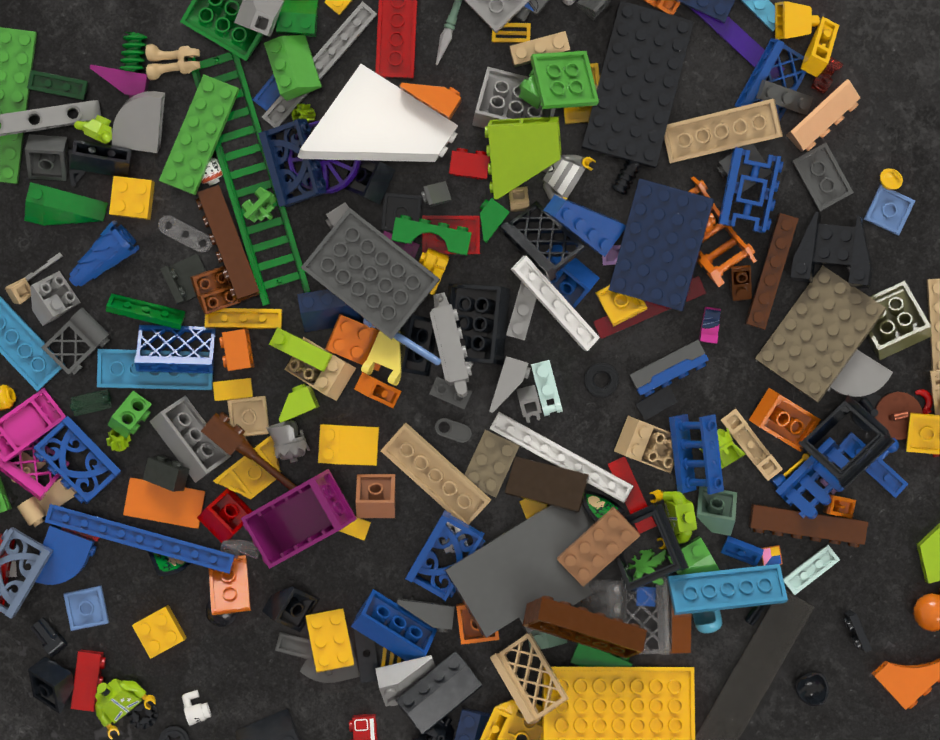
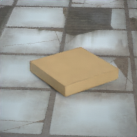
M266 396L227 400L230 424L233 427L236 424L241 426L245 430L244 436L269 434L266 429L269 426Z

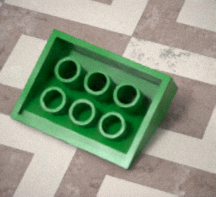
M192 0L180 21L182 24L245 61L249 59L264 34L234 23L243 0Z

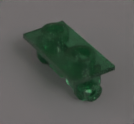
M108 389L70 398V408L74 412V416L112 408Z

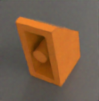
M362 372L354 388L367 397L391 408H394L402 392Z

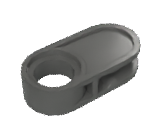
M447 418L439 419L435 424V430L440 436L461 443L467 442L471 438V429L465 424ZM441 422L449 424L450 429L448 432L442 433L438 427Z

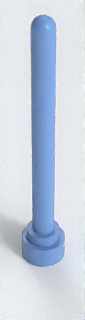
M366 319L363 320V324L369 328H376ZM398 332L394 337L395 340L433 364L440 365V358Z

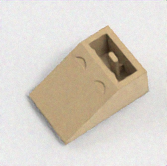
M303 337V340L325 350L324 348L320 347L319 345L315 344L309 339ZM333 354L324 372L293 356L284 370L322 394L337 401L356 368Z
M628 416L614 452L671 474L674 466L671 432Z

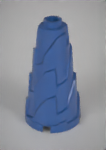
M115 220L108 224L106 229L100 234L101 236L69 273L71 276L69 280L74 286L85 285L93 278H97L103 272L139 250V245L133 246L137 241L124 226L120 224L116 227L117 221Z

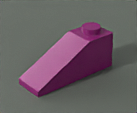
M90 65L92 71L126 96H129V99L134 95L148 91L149 79L147 74Z

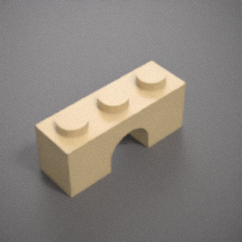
M566 31L512 45L509 48L514 68L530 64L532 54L570 52L571 50Z

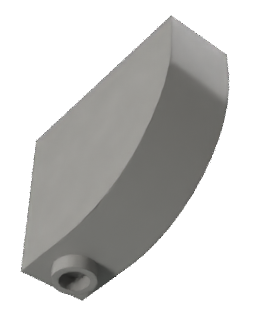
M142 92L125 102L116 115L113 129L111 128L112 146L158 153L161 148L164 92Z
M856 350L827 391L833 390L841 395L852 397L866 396L883 387L893 372L859 350Z

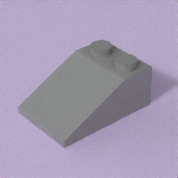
M506 356L489 412L493 413L523 382L524 378L528 379L531 368L527 367V362Z
M432 655L375 668L379 690L385 706L398 705L396 699L436 667Z

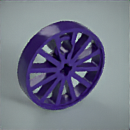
M320 121L309 123L310 128H315ZM298 133L295 135L296 140H299ZM290 149L288 157L289 168L298 175L295 163L303 162V159L299 157L294 158V151ZM318 159L321 163V173L326 181L327 193L325 194L335 193L347 187L356 177L361 160H354L353 167H350L337 160L325 161ZM333 164L349 170V175L343 180ZM329 169L339 182V184L333 187L329 186ZM310 178L308 179L310 180L309 185H305L302 182L301 185L308 190L313 189Z

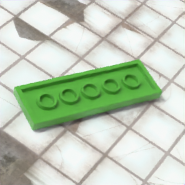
M203 74L160 176V182L196 195L207 165L211 160L240 91L239 88Z

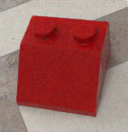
M227 488L202 511L197 519L224 545L243 527L241 518L251 513L252 510L233 491Z

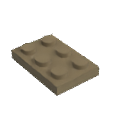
M485 430L464 475L481 491L496 498L520 445Z

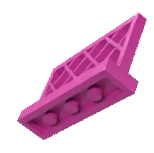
M34 443L32 447L26 449L32 450L33 460L22 461L21 453L19 454L20 461L18 462L7 461L3 463L0 459V471L40 501L59 478L57 474L52 478L50 471L37 473L36 463L40 461L34 456ZM45 446L46 453L53 456L55 452L48 446ZM34 463L35 473L26 474L23 471L22 464ZM49 475L50 482L46 487L38 483V476Z

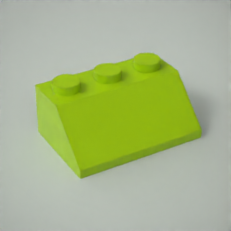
M301 384L292 388L293 392L289 393L279 417L280 423L320 407L311 386Z

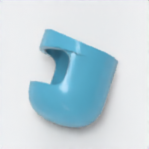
M720 610L692 613L695 626L701 633H713L722 626Z

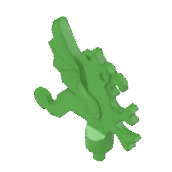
M653 549L648 551L640 550L639 553L643 554L640 556V560H637V557L634 555L632 560L636 564L628 563L630 566L628 567L629 570L636 568L633 575L634 580L641 578L644 573L650 574L655 572L653 568L662 565V562L666 560L665 555L667 551L664 549L654 556L655 552H652ZM663 579L652 581L660 586L664 584Z

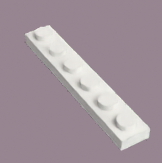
M523 256L511 270L584 351H588L600 337L527 256Z

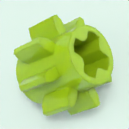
M297 104V109L292 111L293 121L296 119H306L308 123L315 121L316 114L314 109L310 108V104Z
M115 430L108 432L109 438H106L107 445L111 446L112 451L120 452L129 447L130 435L124 438Z

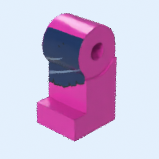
M705 306L699 335L700 342L717 344L720 308Z

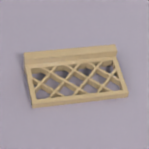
M531 633L524 635L500 653H495L490 657L528 724L537 723L543 716L569 699ZM527 639L531 643L530 652L522 651L523 642ZM510 651L517 652L515 663L510 662L506 656ZM521 653L529 655L527 666L519 664ZM533 656L539 657L541 661L539 669L531 667ZM518 666L527 668L524 679L519 678L517 675ZM530 670L539 671L537 682L528 680ZM543 673L549 674V685L541 684ZM528 683L536 685L534 696L529 695L526 691ZM540 686L548 688L546 699L538 697ZM552 689L558 690L562 698L558 701L550 700ZM537 700L546 702L544 710L540 713L536 708Z

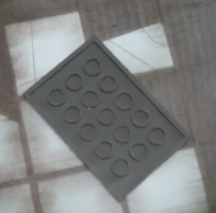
M348 208L301 267V269L391 340L440 281L436 275L351 208Z

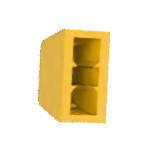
M788 1L775 3V39L809 35L812 32V27L819 26L820 18L818 15H812V8L810 6Z

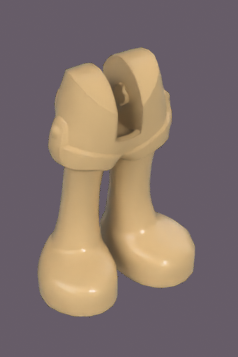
M154 44L146 46L145 53L150 62L178 59V62L148 64L146 74L149 80H156L161 74L170 71H180L182 74H189L200 68L199 61L186 62V58L200 57L199 49L182 46L179 50L162 51Z

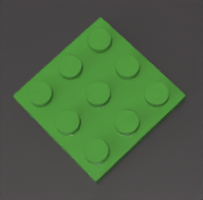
M587 51L531 55L530 59L542 109L597 106L599 100Z

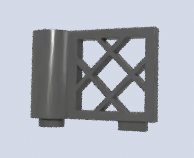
M81 308L41 348L68 375L71 373L75 375L82 368L80 364L99 346L103 348L110 341L108 338L110 334L84 308ZM68 327L75 332V340H64V331ZM53 342H61V353H52L48 347ZM63 342H75L74 353H63ZM77 342H85L90 349L86 353H77ZM63 356H74V364L69 369L63 364Z

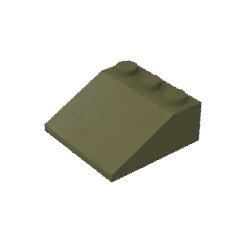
M905 281L870 296L886 307L883 315L867 335L870 345L879 360L932 337L931 325Z

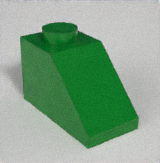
M493 198L490 201L486 199L480 206L482 210L480 212L482 234L485 243L489 241L510 213Z

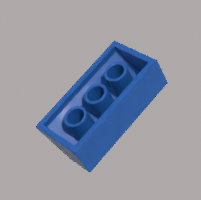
M374 589L357 613L351 626L405 661L425 657L437 632L436 628L431 627Z

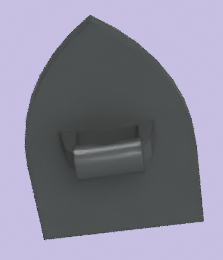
M350 639L354 666L316 673L314 659H307L300 672L312 680L323 683H335L360 677L352 640Z

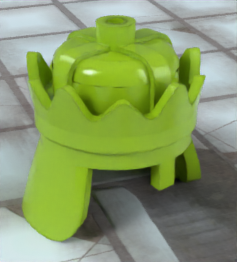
M728 428L726 429L727 432L723 429L717 430L722 469L746 455L734 444Z

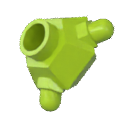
M97 114L96 118L91 119L89 122L76 121L74 123L76 129L84 131L85 135L105 144L112 140V130L109 126L111 120Z

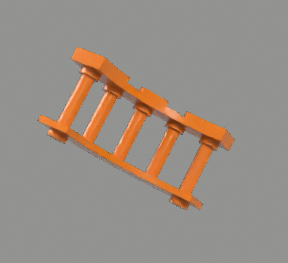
M693 176L691 180L695 187L688 192L700 193L702 196L710 198L706 192L708 187L704 181H699ZM713 203L712 212L719 220L720 211ZM717 223L713 226L712 232L704 235L703 242L723 228L732 238L709 254L706 253L704 255L700 250L697 262L706 269L707 275L719 288L725 283L721 276H723L726 270L745 257H748L753 263L757 260L753 255L755 253L753 247L749 243L746 245L732 227ZM737 244L742 250L719 267L712 265L714 259Z

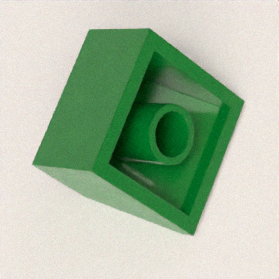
M284 0L277 19V34L316 37L318 0Z

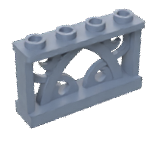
M14 527L5 530L1 537L3 541L0 545V596L2 595L10 605L7 608L0 603V612L11 619L18 613L54 551ZM13 539H20L22 541V553H19L18 544H16L15 549L10 548V542ZM28 544L40 550V555L27 553ZM4 551H6L8 555L1 558ZM24 559L27 560L26 564L29 563L31 565L30 570L24 569ZM20 560L19 569L26 578L25 581L14 580L5 585L2 578L1 565L10 561ZM11 585H16L18 587V591L16 593L12 591V588L9 590V592L7 589Z

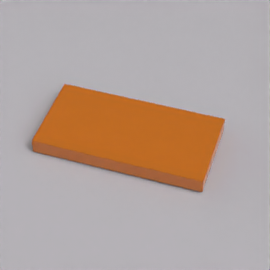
M130 477L123 515L199 529L200 521L197 517L202 513L206 491L185 487L184 491L173 492L143 479Z

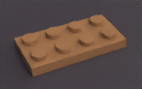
M613 506L557 557V560L584 587L640 537V533Z

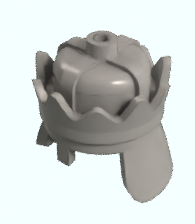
M290 420L266 427L274 441L276 458L281 460L290 459V463L298 461L297 457L304 456L306 449L310 451L303 429L300 430V435H298L296 421Z

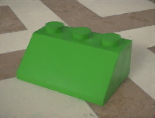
M305 35L280 36L264 43L279 93L286 101L322 88Z

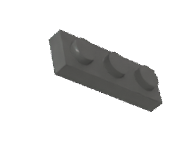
M766 80L761 81L756 96L757 99L763 101L775 99L777 106L803 115H808L813 100L812 96Z

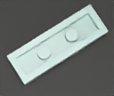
M827 544L783 578L784 583L796 595L840 561V559Z

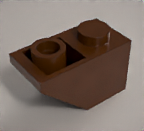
M750 265L735 266L729 270V289L733 301L752 299Z

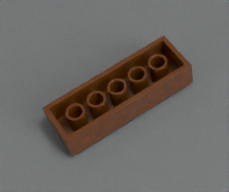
M542 596L527 603L522 625L623 658L643 653L647 630L642 629L638 624H626L619 618H607L603 613H592L585 607L576 608L571 606V603L565 601L557 602L550 596Z

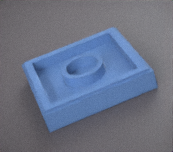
M879 185L864 220L899 236L915 200L894 190H887L882 185Z
M102 585L63 593L71 631L109 623Z

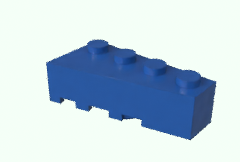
M557 195L553 196L543 210L592 250L604 257L626 228L625 224L616 219Z

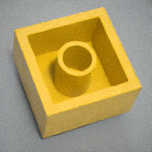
M113 176L109 214L112 216L151 220L155 182L152 180Z
M169 604L132 625L150 659L187 638Z

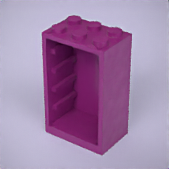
M327 469L245 515L241 520L243 521L244 528L252 537L254 546L261 553L263 562L270 569L357 520L330 470Z

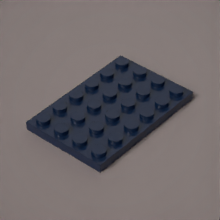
M639 178L609 291L683 311L714 199Z

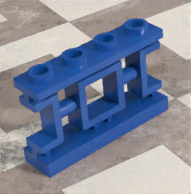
M735 147L733 148L718 224L735 227L736 218L754 221L752 231L765 233L766 230L770 229L771 219L769 218V213L774 210L775 206L773 194L778 191L779 187L777 175L781 173L783 168V162L780 161L781 156L769 154L765 164L748 160L750 150ZM744 156L743 164L752 166L751 175L741 174L739 182H736L741 157ZM774 162L769 188H766L768 180L758 178L760 168L770 169L771 163ZM744 180L762 184L758 202L741 198ZM736 194L735 202L744 204L743 214L732 213L731 220H729L733 195ZM766 200L761 226H759L760 218L750 216L752 205L763 207V202Z

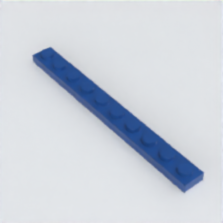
M53 504L49 505L45 523L228 574L231 572L235 558L233 554Z

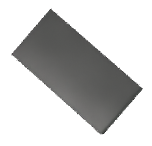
M284 632L279 633L275 651L313 660L310 639Z

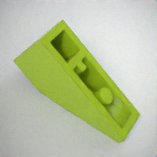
M278 327L269 345L323 372L333 355Z

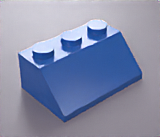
M553 245L552 252H562L563 247L561 245ZM552 257L551 263L554 265L558 264L562 257ZM574 258L555 273L556 278L551 281V284L575 308L600 278L577 258Z

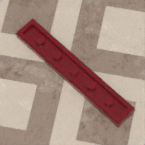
M699 276L692 278L686 302L706 294ZM644 301L647 310L614 327L608 316L593 321L600 339L672 308Z

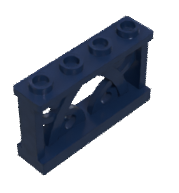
M296 119L258 133L279 207H289L295 203L327 193L326 181L322 176L321 163L318 159H303L298 175L284 168V163L289 157L290 149L299 154L300 148L310 136L311 128L306 119ZM297 129L299 140H296V134H293L290 142L289 134L291 130ZM284 132V140H277L275 135ZM280 150L284 152L283 157H281ZM287 174H289L293 178V180L290 178V180L288 181ZM310 178L313 189L307 191L301 184L303 182V184L309 185L308 179ZM298 188L302 195L293 197L292 193Z

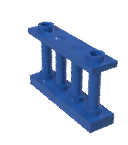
M688 414L669 417L677 491L681 493L695 491L696 486L707 487V492L710 495L724 491L716 415L699 417L700 422H689ZM690 429H700L702 441H691ZM692 448L703 449L704 460H693ZM694 467L705 468L706 479H695Z

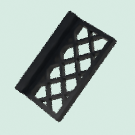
M535 201L509 223L504 221L500 227L504 236L524 256H527L551 282L556 278L555 273L582 253L585 248L559 222L543 211L544 207L539 202ZM536 209L541 212L540 217H530L531 213ZM519 222H526L525 229H517L515 225ZM539 222V229H529V223ZM543 222H552V228L542 229ZM528 233H538L537 240H528ZM541 233H551V239L541 240ZM555 233H563L564 240H554ZM540 245H550L549 252H540ZM553 245H563L562 252H552ZM567 245H575L577 247L573 252H566ZM552 257H562L558 264L554 265L551 263Z

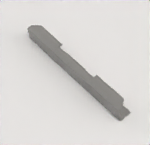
M59 252L49 259L48 263L24 278L28 282L62 258L63 255Z

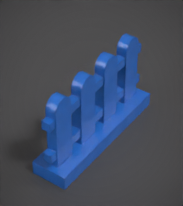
M831 437L817 449L840 469L849 462L843 455L845 451L841 447L839 448ZM810 456L776 490V493L789 506L794 504L801 511L799 515L802 518L807 516L809 519H814L818 515L815 506L819 502L822 505H829L832 499L828 493L833 489L841 492L844 488L839 485L835 476L814 457ZM819 477L828 483L824 489L815 482ZM806 490L815 497L810 503L802 496Z

